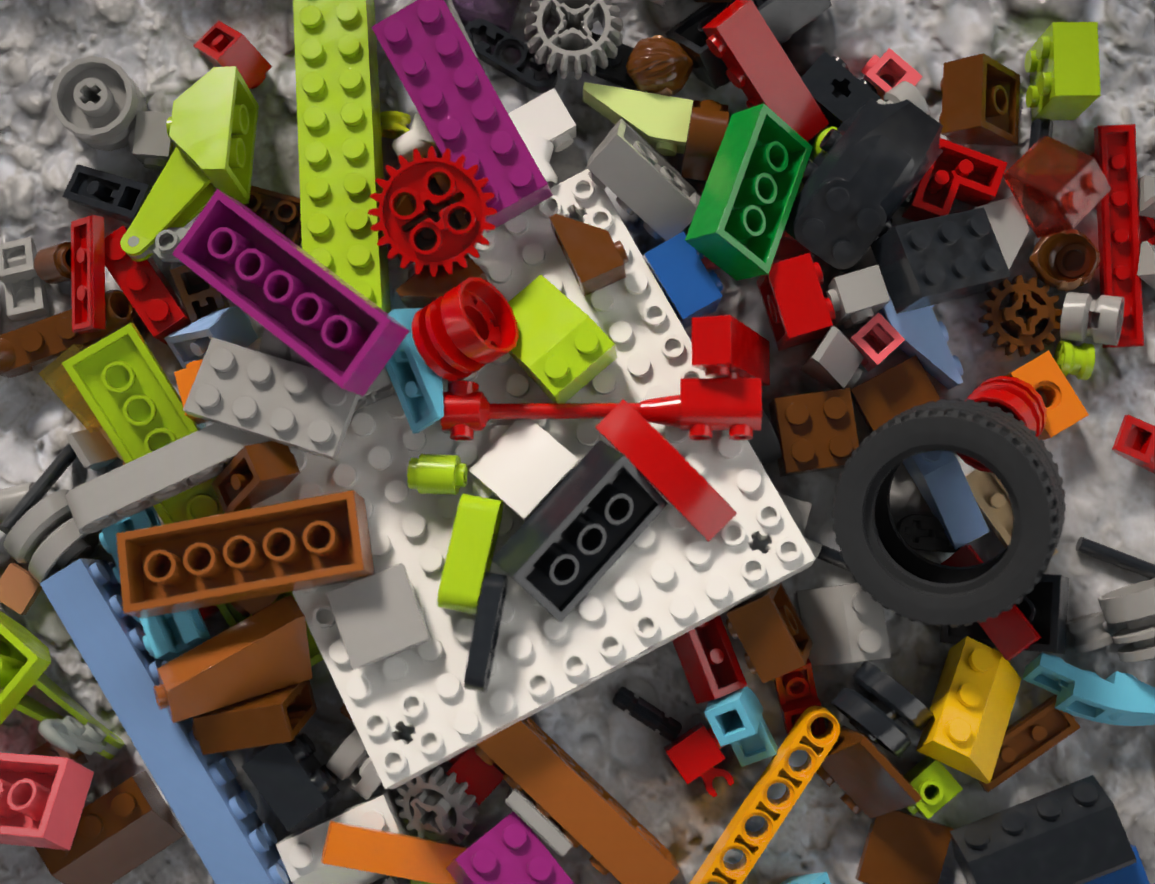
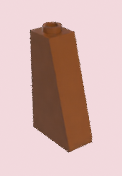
M291 595L282 598L157 668L160 685L154 686L153 689L159 709L167 708L172 722L175 723L313 679L305 615L294 597Z

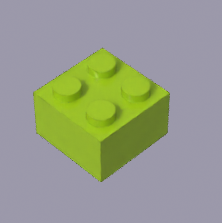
M1052 22L1045 32L1039 36L1031 49L1026 52L1024 66L1026 73H1030V86H1028L1026 92V106L1031 108V120L1037 118L1075 120L1101 96L1098 22Z

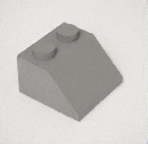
M859 583L796 591L800 619L813 642L808 656L811 666L891 658L883 605L878 601L875 602L867 591L864 592Z

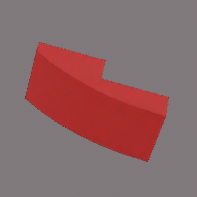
M809 658L806 665L774 679L787 735L807 708L821 706L817 697ZM824 717L816 718L810 726L812 734L820 735L826 731Z

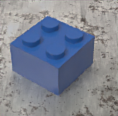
M683 231L644 253L643 258L683 328L686 329L692 325V317H706L716 311L723 297L721 291L724 288L717 274L713 270L708 272L701 259L704 258V255L685 241L686 234Z

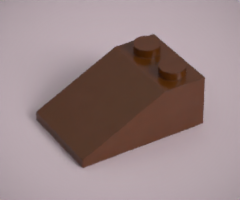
M844 725L840 728V735L816 771L818 776L829 787L834 782L844 792L840 799L855 815L862 811L870 819L917 804L922 799L921 795L864 735Z

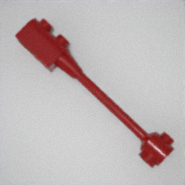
M680 378V395L640 401V403H628L647 422L680 428V431H688V438L697 441L712 439L713 431H729V439L750 440L753 438V430H761L762 425L761 378ZM452 381L448 383V391L443 392L444 417L440 419L442 431H450V439L470 441L474 439V431H483L490 419H604L619 403H489L484 393L479 392L478 383L472 381Z

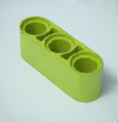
M462 494L437 597L438 607L474 615L477 614L484 576L486 572H490L493 560L491 558L494 556L503 516V501Z

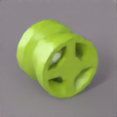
M1061 340L1056 346L1053 358L1065 377L1075 375L1078 380H1088L1094 369L1095 348L1092 343H1082L1077 346L1073 345L1070 341Z

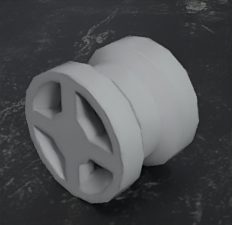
M1102 612L1084 615L1067 622V630L1075 638L1073 647L1076 653L1093 651L1113 643L1111 635L1104 630L1103 623L1105 618Z

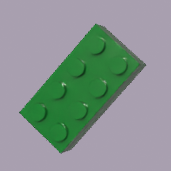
M764 103L732 114L685 241L736 281L769 274L813 146Z

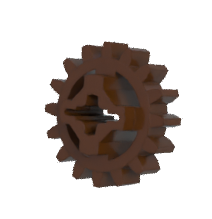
M1022 275L1014 277L1012 283L1006 279L998 284L999 289L993 287L986 293L991 300H985L980 304V308L987 311V314L981 316L978 321L979 323L988 324L989 327L982 335L984 337L991 335L995 337L992 344L994 349L1002 344L1005 345V355L1007 356L1013 354L1016 349H1018L1020 357L1029 355L1030 350L1035 354L1044 350V344L1049 345L1056 340L1051 332L1060 330V323L1056 322L1055 318L1062 315V309H1055L1053 305L1060 297L1058 295L1049 297L1046 294L1050 289L1048 284L1041 288L1037 287V277L1033 276L1026 283H1024ZM1009 295L1010 298L1007 299V307L1003 308L1002 310H998L1001 301L1004 299L1005 296ZM1018 311L1019 315H1025L1026 321L1022 317H1016L1015 312ZM1038 323H1043L1040 332L1033 338L1035 326Z

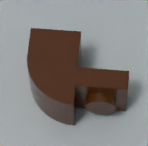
M693 100L683 158L682 178L708 180L728 126L729 105L720 104L714 100Z

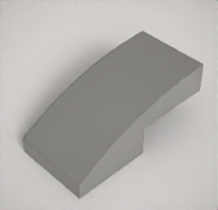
M31 237L0 244V280L4 283L7 316L13 322L49 314L45 282L40 279L34 268L37 249Z

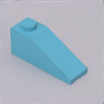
M422 308L393 309L388 314L410 331L385 367L412 433L417 434L444 417L443 378L427 366L418 353L412 337V320L415 313Z

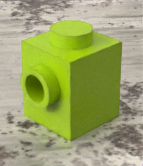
M929 756L924 757L903 776L922 797L917 804L905 808L912 815L918 812L927 819L931 818L963 790L944 765Z

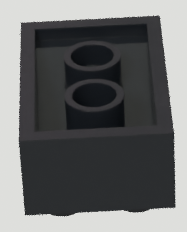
M1043 574L1033 590L1026 594L1019 604H1016L1041 637L1026 648L1025 651L1065 654L1069 592L1068 577ZM977 621L969 626L962 624L958 627H951L950 625L941 627L940 643L957 644L968 636L989 647L997 648Z

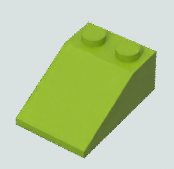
M541 274L508 302L516 318L519 334L516 347L508 353L553 403H566L617 359L615 343L583 310Z

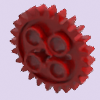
M430 146L427 158H422L417 148L413 149L414 161L408 162L402 155H399L398 159L401 168L396 170L386 165L385 168L391 176L388 181L380 178L376 179L378 185L383 188L382 194H370L373 200L379 202V208L368 210V214L379 217L380 222L370 227L371 231L384 233V236L379 239L377 245L382 247L390 244L392 246L387 255L390 260L402 255L400 264L402 269H406L412 262H415V274L417 275L422 274L425 266H429L432 277H437L439 266H444L449 275L453 274V263L458 262L465 269L468 268L465 256L470 254L479 259L481 256L475 248L477 244L490 245V242L483 236L484 231L496 230L493 224L487 222V217L497 215L498 211L486 205V203L496 198L495 194L490 192L483 193L482 191L489 183L488 178L476 180L475 176L480 169L479 166L476 164L466 170L464 168L466 156L462 154L453 162L451 161V150L448 148L444 151L442 158H437V153L433 146ZM437 175H445L451 181L449 191L441 196L432 194L430 190V182ZM456 194H464L462 200L445 207L439 212L441 219L438 222L427 218L408 232L403 231L404 225L428 213L426 206L429 203L439 207ZM404 195L414 196L417 202L415 211L408 216L399 215L396 209L398 199ZM465 209L470 212L471 223L466 229L455 230L451 227L450 217L455 210ZM424 229H432L437 235L436 245L430 250H421L416 243L418 233Z

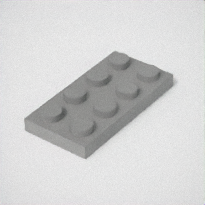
M212 337L183 411L188 415L336 461L360 395L342 389L317 369Z

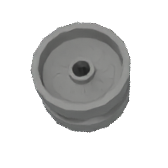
M89 56L76 59L61 70L53 83L51 101L55 115L64 127L72 132L81 142L93 149L113 151L128 146L130 132L132 129L135 130L137 110L148 111L146 97L137 84L121 66L108 58Z
M66 489L51 493L29 509L15 523L3 543L5 551L18 563L30 562L28 566L29 574L39 583L80 558L88 559L101 543L99 539L101 530L90 534L79 533L65 498L66 493L69 492Z

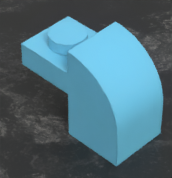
M748 687L708 701L704 711L720 746L731 744L741 767L777 755L778 751L775 740L762 716L764 708L755 693Z

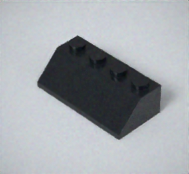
M732 0L731 3H706L665 33L667 39L677 42L694 63L692 72L694 75L715 90L727 85L731 81L726 73L728 68L722 58L716 57L707 46L706 40L708 37L702 28L736 0ZM752 0L779 44L788 41L793 33L806 24L817 20L821 13L832 6L830 0Z
M599 440L491 559L561 623L666 507L668 502L624 454Z
M1094 775L950 831L954 857L969 884H1084L1136 863V856L1116 808Z

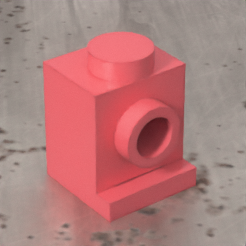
M890 48L881 58L875 54L861 70V73L865 75L863 79L875 87L877 94L883 101L885 93L902 81H907L916 87L923 77ZM882 79L888 80V81L890 82L891 86L888 85V84H887L884 80H882Z
M879 312L849 339L854 347L864 356L860 364L868 372L881 363L905 340Z

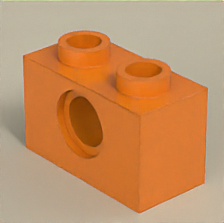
M1049 350L1005 375L1017 377L1031 384L1035 390H1040L1046 395V426L1039 440L1049 439L1089 415Z

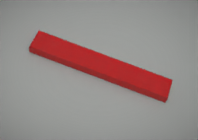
M1135 124L1102 125L1094 128L1098 250L1100 252V296L1124 297L1125 302L1119 342L1117 346L1102 344V348L1144 346L1142 279L1137 275L1140 256L1136 126Z

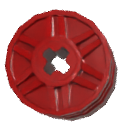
M469 277L445 293L444 296H440L415 313L411 323L412 337L418 353L429 368L438 376L449 381H462L472 373L480 370L486 363H492L516 347L519 337L516 318L503 294L491 283L477 277Z
M998 376L987 379L976 387L965 400L971 399L977 403L985 402L988 403L989 407L994 408L997 406L1001 408V411L1013 414V418L1018 421L1022 420L1026 423L1025 426L1027 428L1033 429L1038 439L1046 426L1047 410L1041 395L1031 384L1017 377ZM955 452L967 465L979 471L991 472L977 460Z

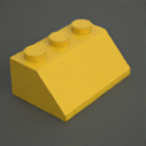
M968 636L949 649L929 709L933 713V717L922 730L916 751L986 784L991 782L1022 680L1000 651Z

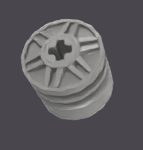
M1155 578L1134 583L1100 596L1098 601L1106 623H1126L1127 626L1112 636L1113 643H1130L1118 649L1117 654L1120 661L1126 663L1155 660Z

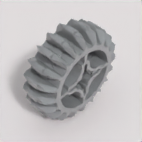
M532 0L530 4L531 12L525 15V24L527 26L524 29V38L529 41L527 49L530 54H535V62L538 65L547 62L546 71L549 74L558 68L560 69V77L562 79L568 75V72H574L575 78L579 80L584 70L593 77L596 74L595 65L606 69L608 58L615 59L618 52L616 46L622 44L623 35L621 31L623 30V20L618 18L620 16V9L618 5H612V0ZM553 18L557 28L554 30V35L548 39L544 33V28L547 22ZM598 20L604 31L599 40L595 42L592 38L591 30L593 29V24Z

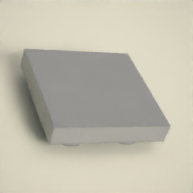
M402 563L326 593L349 661L354 670L431 640L406 568Z

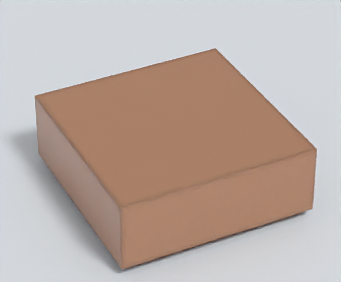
M10 563L0 578V602L18 614L26 615L41 592L42 587L29 574V571L16 563Z

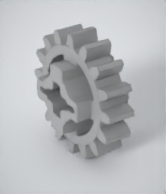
M438 766L433 773L430 769L402 784L397 790L400 795L395 800V803L403 807L398 816L400 818H408L409 820L406 829H416L419 831V838L427 836L430 840H442V842L451 844L455 841L460 844L477 823L474 819L478 815L479 809L471 806L476 800V796L465 793L468 784L466 782L458 784L455 781L456 773L452 772L449 776H445L443 768Z

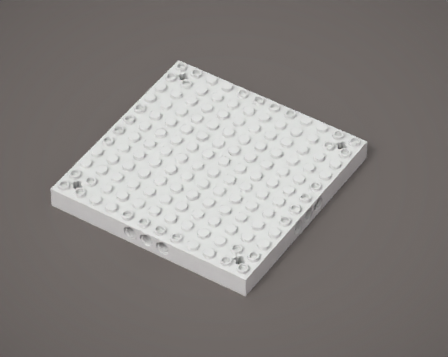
M588 169L551 187L550 190L553 196L497 227L495 231L488 233L484 231L483 236L490 242V245L477 244L475 248L481 256L479 259L470 254L468 255L485 272L488 282L503 294L507 302L541 274L583 310L615 343L617 359L566 403H620L623 399L627 403H640L642 400L680 395V378H712L705 376V372L692 366V342L607 193L588 176L590 171ZM555 214L571 219L577 217L583 223L608 230L613 242L620 240L627 253L629 262L624 264L626 277L584 296L552 231L549 217ZM415 262L406 269L398 266L389 271L391 311L393 309H408L402 303L395 290L415 274ZM261 338L255 340L246 348L260 352ZM509 353L492 363H486L480 370L462 380L478 383L479 392L484 393L489 403H553ZM443 378V392L448 391V383L452 381ZM395 392L353 413L336 461L288 446L297 460L300 474L283 491L252 506V508L350 490L356 491L365 499L375 573L401 563L404 564L431 638L430 641L354 670L349 661L326 593L358 580L292 591L298 606L305 615L306 623L384 788L395 789L474 747L496 733L532 716L812 566L816 558L749 441L729 439V431H713V438L710 440H691L688 438V431H680V428L650 423L706 479L737 514L708 542L659 492L668 502L666 507L561 623L492 561L490 572L507 575L508 585L490 682L485 693L464 688L465 671L476 615L440 608L437 606V597L456 512L462 494L502 501L472 475L469 470L517 419H490L483 431H474V439L470 441L450 439V431H442L440 419L420 433L413 434ZM531 419L571 452L579 462L599 440L616 449L595 428L603 419ZM420 454L459 455L461 463H466L468 467L466 487H460L458 495L422 494L417 489H409L407 482L409 460L411 457L419 458ZM504 503L503 516L494 555L525 522L506 503ZM757 537L760 542L767 540L769 542L766 547L767 553L762 554L759 549L752 551L750 549L754 541L752 538ZM403 724L415 727L416 733L411 734L412 742L400 740L399 733L404 732L401 728Z

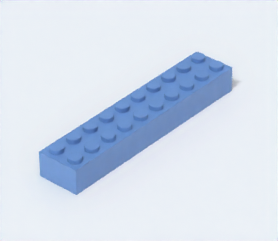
M80 558L39 583L215 884H293L275 846L277 843L276 835L267 823L262 824L255 812L258 809L255 799L248 790L243 791L237 782L238 772L233 762L228 757L223 758L220 752L202 754L199 740H196L193 735V717L173 723L167 708L159 709L153 689L154 686L160 685L157 668L170 661L156 659V657L148 653L143 643V636L146 634L141 623L136 621L133 616L123 613L121 585L113 572L115 565L112 562L108 563L107 560Z

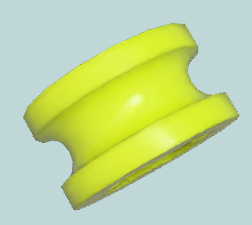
M399 111L380 112L382 137L396 139L410 130L407 128V125L411 123L410 115Z

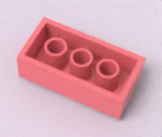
M0 753V844L70 850L94 772L70 758Z

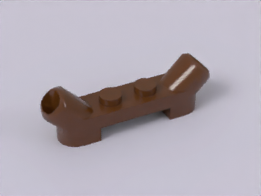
M109 290L105 292L106 330L88 334L73 333L72 309L1 334L0 376L7 378L17 377L33 371L32 366L93 345L129 323H133L135 309L122 291Z

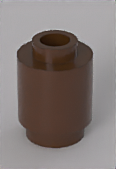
M63 242L43 248L36 254L34 268L40 279L49 284H58L71 280V242Z

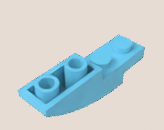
M1043 652L1025 666L1022 680L1056 694L1055 708L1094 722L1111 725L1145 726L1155 724V687L1139 681L1131 674L1116 671L1104 680L1092 671L1081 670L1065 663L1058 656Z

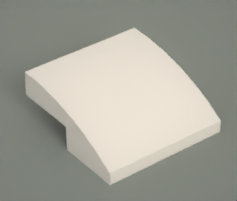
M517 419L476 462L469 472L526 521L577 466L579 460L531 419Z

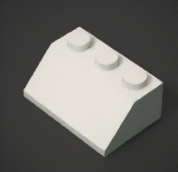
M390 789L370 797L368 801L359 802L288 835L277 843L276 847L293 884H370L387 876L323 864L321 857L330 821L410 836L403 818L398 816L399 809Z

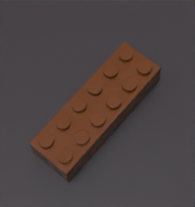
M354 490L116 533L123 613L138 618H148L358 580L375 574L365 499Z
M530 717L476 744L477 747L474 751L488 765L492 766L495 762L505 771L506 774L503 776V779L512 789H517L520 792L524 790L535 800L533 802L534 806L548 819L553 817L563 827L561 831L570 840L573 847L578 848L582 845L592 855L589 861L604 876H607L610 872L621 884H669L680 872L675 855Z

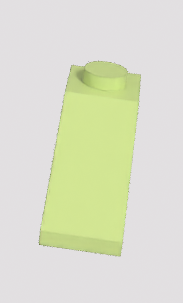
M584 82V103L614 124L622 118L661 155L675 156L677 153L684 154L693 100Z

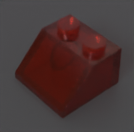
M1049 136L1041 137L1002 175L1037 238L1074 229L1111 190L1105 174L1101 171L1094 157Z

